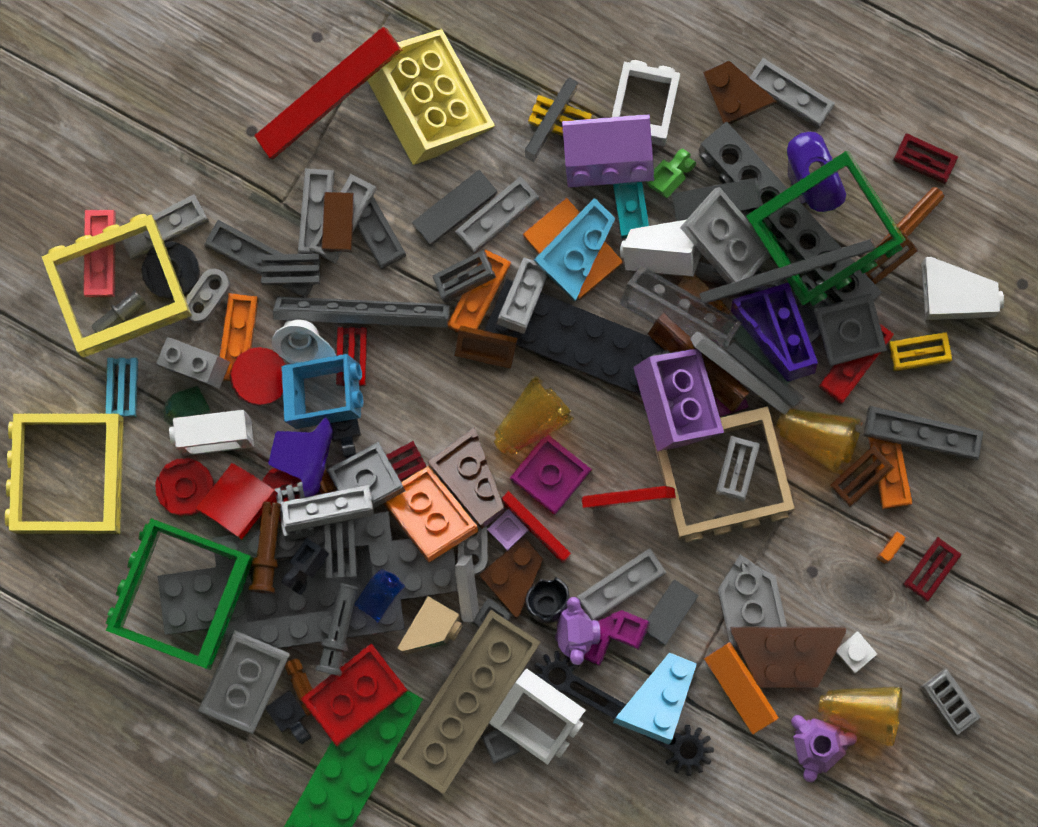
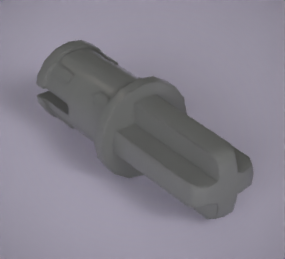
M133 290L130 295L116 306L112 304V309L93 323L91 327L97 333L123 323L143 305H146V302L136 290Z

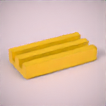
M538 95L528 123L539 127L542 120L537 118L538 114L545 116L548 110L541 108V106L550 108L554 100ZM567 106L564 111L565 114L581 120L592 118V114L571 106ZM562 115L558 122L574 121V119ZM556 125L552 132L563 136V127Z
M947 332L890 341L888 343L894 372L952 361ZM941 340L943 344L899 353L897 351L899 347ZM938 352H944L945 354L944 356L903 363L899 361V359Z

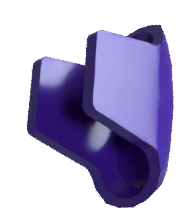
M816 132L800 133L788 143V177L792 186L810 174L809 166L812 163L820 162L822 167L832 160L823 137ZM837 172L797 199L801 204L807 203L811 209L817 212H826L836 209L845 202L846 191Z
M327 417L324 418L313 432L277 431L275 433L268 464L300 478L305 498L315 496L320 489L333 434L329 419Z

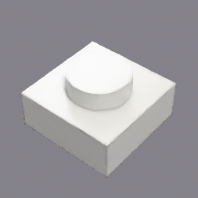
M858 631L838 647L836 654L853 674L877 655L875 650Z

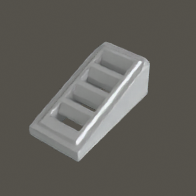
M943 669L920 686L921 690L956 735L981 718L947 669ZM945 681L948 686L936 694L933 689ZM952 691L955 696L943 704L940 699ZM957 701H960L962 706L950 714L947 709ZM967 710L970 715L957 724L954 719Z

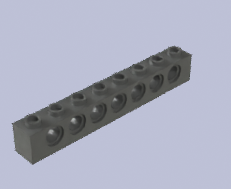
M727 121L700 144V159L707 167L711 168L713 166L720 174L718 178L722 184L741 181V177L744 175H751L758 180L761 198L764 196L774 198L788 189ZM732 154L736 157L737 162L731 165L726 164L722 156ZM798 199L764 220L769 229L778 238L776 240L783 251L786 253L790 251L797 259L795 263L841 248ZM789 217L794 221L795 226L789 229L784 228L780 224V219ZM803 238L810 239L814 244V248L811 250L803 249L799 244V240ZM849 258L833 263L832 271H823L821 268H817L804 273H810L816 280L815 284L818 286L853 264L854 261ZM860 270L850 276L852 282H850L853 288L852 292L844 293L840 289L837 290L835 286L825 292L836 303L870 293L875 302L882 293L866 274L862 275Z

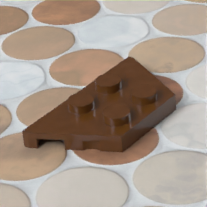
M730 627V632L759 688L819 686L846 634V628Z

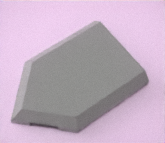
M740 554L718 588L729 642H731L733 647L738 645L730 632V627H787L776 577Z

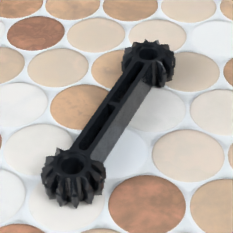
M559 651L554 652L555 661L551 662L547 654L543 655V659L547 664L546 667L536 662L535 668L543 671V674L535 675L559 692H566L613 720L626 706L625 703L573 675L572 671L580 665L572 664L568 666L567 664L570 661L568 656H565L563 662L559 661ZM559 668L565 672L566 680L561 685H554L549 681L548 676L553 669ZM575 682L606 699L607 705L602 707L570 688V684ZM685 725L684 736L674 732L673 738L675 742L673 745H668L640 734L673 753L674 757L667 759L665 763L670 765L677 761L678 764L674 769V772L677 774L681 771L683 765L686 766V776H691V765H694L696 771L701 773L703 768L699 761L707 765L711 763L709 758L703 756L704 753L714 752L713 747H703V744L709 742L711 738L710 736H705L699 740L698 737L702 732L700 727L695 730L694 735H690V725ZM691 742L695 745L696 754L692 759H685L681 756L680 746L682 743Z

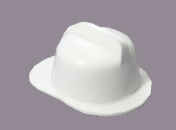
M287 320L284 327L277 330L272 337L274 351L290 364L336 356L334 349L329 343L319 336L317 328L306 320Z

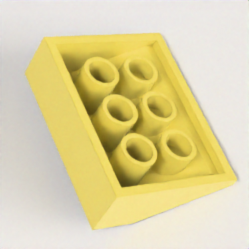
M442 29L398 42L403 51L367 80L413 165L435 158L493 129L495 126Z

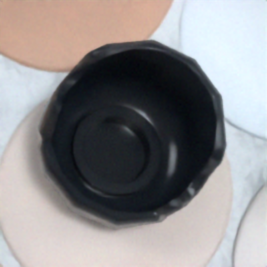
M557 577L553 580L540 579L527 592L525 603L528 614L541 623L557 622L561 612L567 609V601L570 598L568 586Z

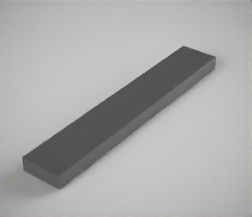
M873 238L699 294L702 303L713 302L874 251Z
M278 296L273 309V320L299 319L316 322L448 328L450 305Z

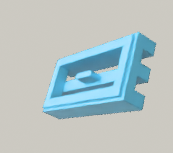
M107 358L106 414L136 417L137 358ZM115 365H119L117 410H114ZM126 365H130L129 410H124Z

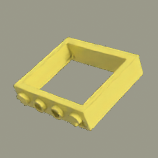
M137 215L130 219V223L122 226L117 224L108 226L103 229L101 234L93 237L92 235L82 236L75 240V244L67 247L56 246L51 248L48 254L42 256L76 351L82 358L192 316L159 228L152 215ZM148 231L175 303L83 338L56 266Z
M13 414V422H9L8 436L9 439H12V450H9L7 453L8 468H11V479H8L6 482V495L10 497V509L5 511V524L9 526V531L15 534H120L124 418L119 414ZM25 425H106L103 522H22Z

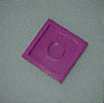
M546 433L511 475L510 480L553 515H556L590 474L592 469Z

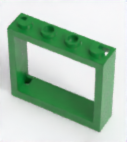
M849 151L843 152L746 216L777 266L780 268L790 265L792 263L764 220L847 166L888 230L892 239L810 291L799 274L786 278L802 305L810 302L814 306L828 297L825 293L833 286L837 290L852 282L850 277L852 274L859 270L862 275L877 266L876 259L884 254L887 258H890L903 249L900 244L906 241Z
M150 518L149 523H145L143 531H140L138 539L141 543L138 551H133L129 558L127 568L130 571L126 580H121L117 588L116 596L119 598L115 608L111 607L107 613L109 616L105 623L108 625L106 631L211 670L254 558ZM160 533L235 561L199 656L123 628Z

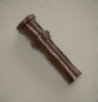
M263 502L257 557L251 563V566L254 567L252 585H249L248 591L261 594H275L273 578L275 569H278V563L274 558L282 504L273 502L271 505L270 502Z

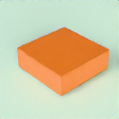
M899 532L894 533L876 558L884 564L890 562L906 540V537Z

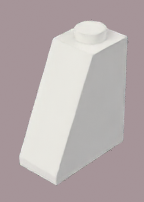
M686 220L631 229L626 241L623 240L620 246V256L624 258L626 270L685 276L694 275L702 253L680 229Z
M926 257L921 263L925 320L996 317L1000 309H1003L1004 295L1003 291H999L997 282L933 257Z

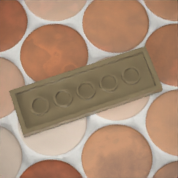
M490 610L394 762L445 794L541 642Z

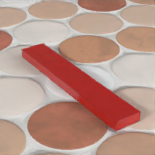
M382 27L255 134L254 137L269 158H276L403 50L388 29Z

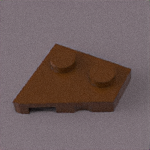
M730 61L703 72L723 123L727 121L730 125L777 104L771 95Z
M523 537L479 575L516 619L522 612L527 592L533 585L543 558Z

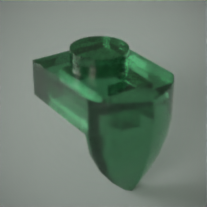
M195 386L174 393L168 398L163 410L164 422L174 426L173 418L208 414L211 410L199 387Z

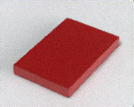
M372 643L340 667L342 676L331 674L301 698L302 702L337 747L408 692L407 688Z

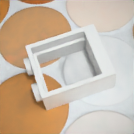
M632 60L630 63L624 62L612 117H620L629 76L671 84L662 126L650 124L652 144L665 146L680 73L667 66H659L658 68L648 67L645 62Z
M245 410L173 418L174 427H169L171 444H175L176 449L185 456L254 447L252 420Z
M526 668L489 723L548 765L555 755L558 758L563 755L570 744L566 741L568 735L574 738L584 724L579 719L585 712V709ZM524 693L567 723L556 740L513 711Z

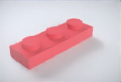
M85 210L84 236H96L103 233L104 228L115 225L116 212L114 210ZM115 243L84 255L85 297H115Z

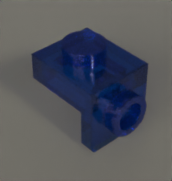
M381 569L370 579L354 605L379 622L397 595L403 591L405 584L399 581L395 574Z

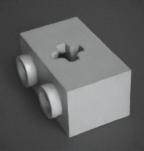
M167 337L156 364L220 389L230 362L215 354Z

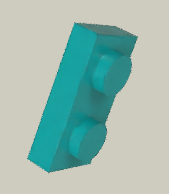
M642 182L613 184L621 238H627L631 229L649 226Z

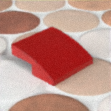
M231 463L196 509L202 515L219 524L224 530L242 540L262 515L263 502L271 503L278 493L246 470Z

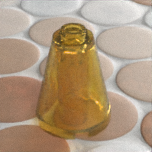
M538 376L530 380L494 432L496 440L493 442L503 454L509 452L514 455L568 425L575 419L573 415L569 414L571 410L551 387L546 390L541 385L544 381Z
M792 408L785 415L781 413L777 422V428L780 429L781 437L839 475L844 472V469L840 468L843 462L849 464L859 440L860 432L855 431L856 425L862 426V420L858 418Z
M892 686L828 690L826 695L820 696L818 712L823 713V719L885 746H893L900 721L898 717L899 709L902 707L903 689Z

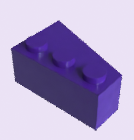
M789 283L732 300V314L787 382L815 374L818 362Z

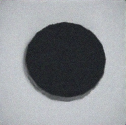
M165 242V247L185 296L190 293L199 279V262L188 247L177 242ZM153 247L147 253V257L142 264L143 281L156 296L172 300L174 299L156 250Z

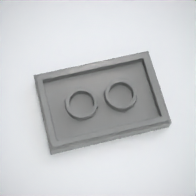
M720 187L713 189L680 227L728 284L752 277L771 256L751 223Z
M234 630L198 712L253 734L289 658V653Z

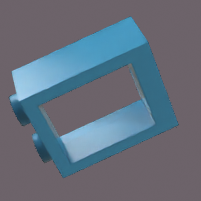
M348 354L283 365L284 421L295 429L317 426L326 417L330 423L361 418V408L364 405V399L359 390V380L362 378L360 364ZM344 372L346 407L306 413L304 379Z

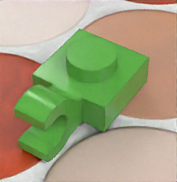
M682 148L669 163L663 159L654 169V181H645L648 187L667 199L686 179L683 173L690 172L696 166V162L689 158L691 154Z

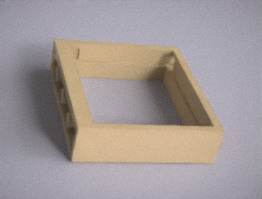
M768 406L722 417L720 420L724 433L762 424L782 503L686 526L667 450L657 452L654 442L664 486L675 488L676 499H668L678 540L685 538L686 542L703 539L702 534L714 531V535L718 536L732 532L731 527L742 524L743 529L760 525L759 520L771 517L772 522L789 518L788 513L793 512L795 508Z

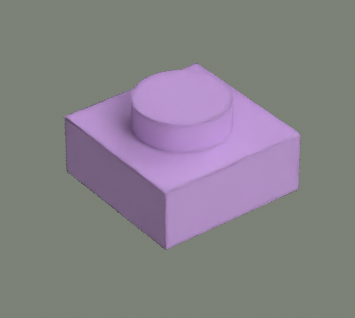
M509 509L487 529L507 551L529 532Z

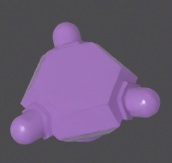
M571 597L567 601V609L561 612L555 639L563 654L568 656L574 665H580L584 660L585 653L590 650L591 645L599 643L600 625L597 620H591L584 613L578 598Z
M795 715L791 720L792 726L796 729V734L793 738L799 764L805 768L803 777L807 782L815 781L818 773H822V771L827 772L846 755L845 750H847V746L854 745L857 741V737L853 732L844 733L839 726L815 718L811 721L809 719L806 721L801 715Z

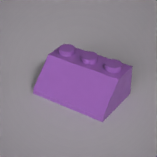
M650 114L562 121L568 187L654 181Z
M698 349L651 356L633 367L657 452L683 447L724 433L702 354Z

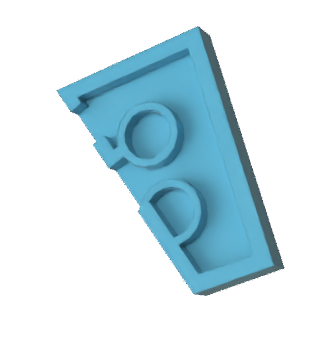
M594 198L533 260L573 301H576L615 217Z
M669 653L617 715L613 723L669 745L672 741L697 663Z

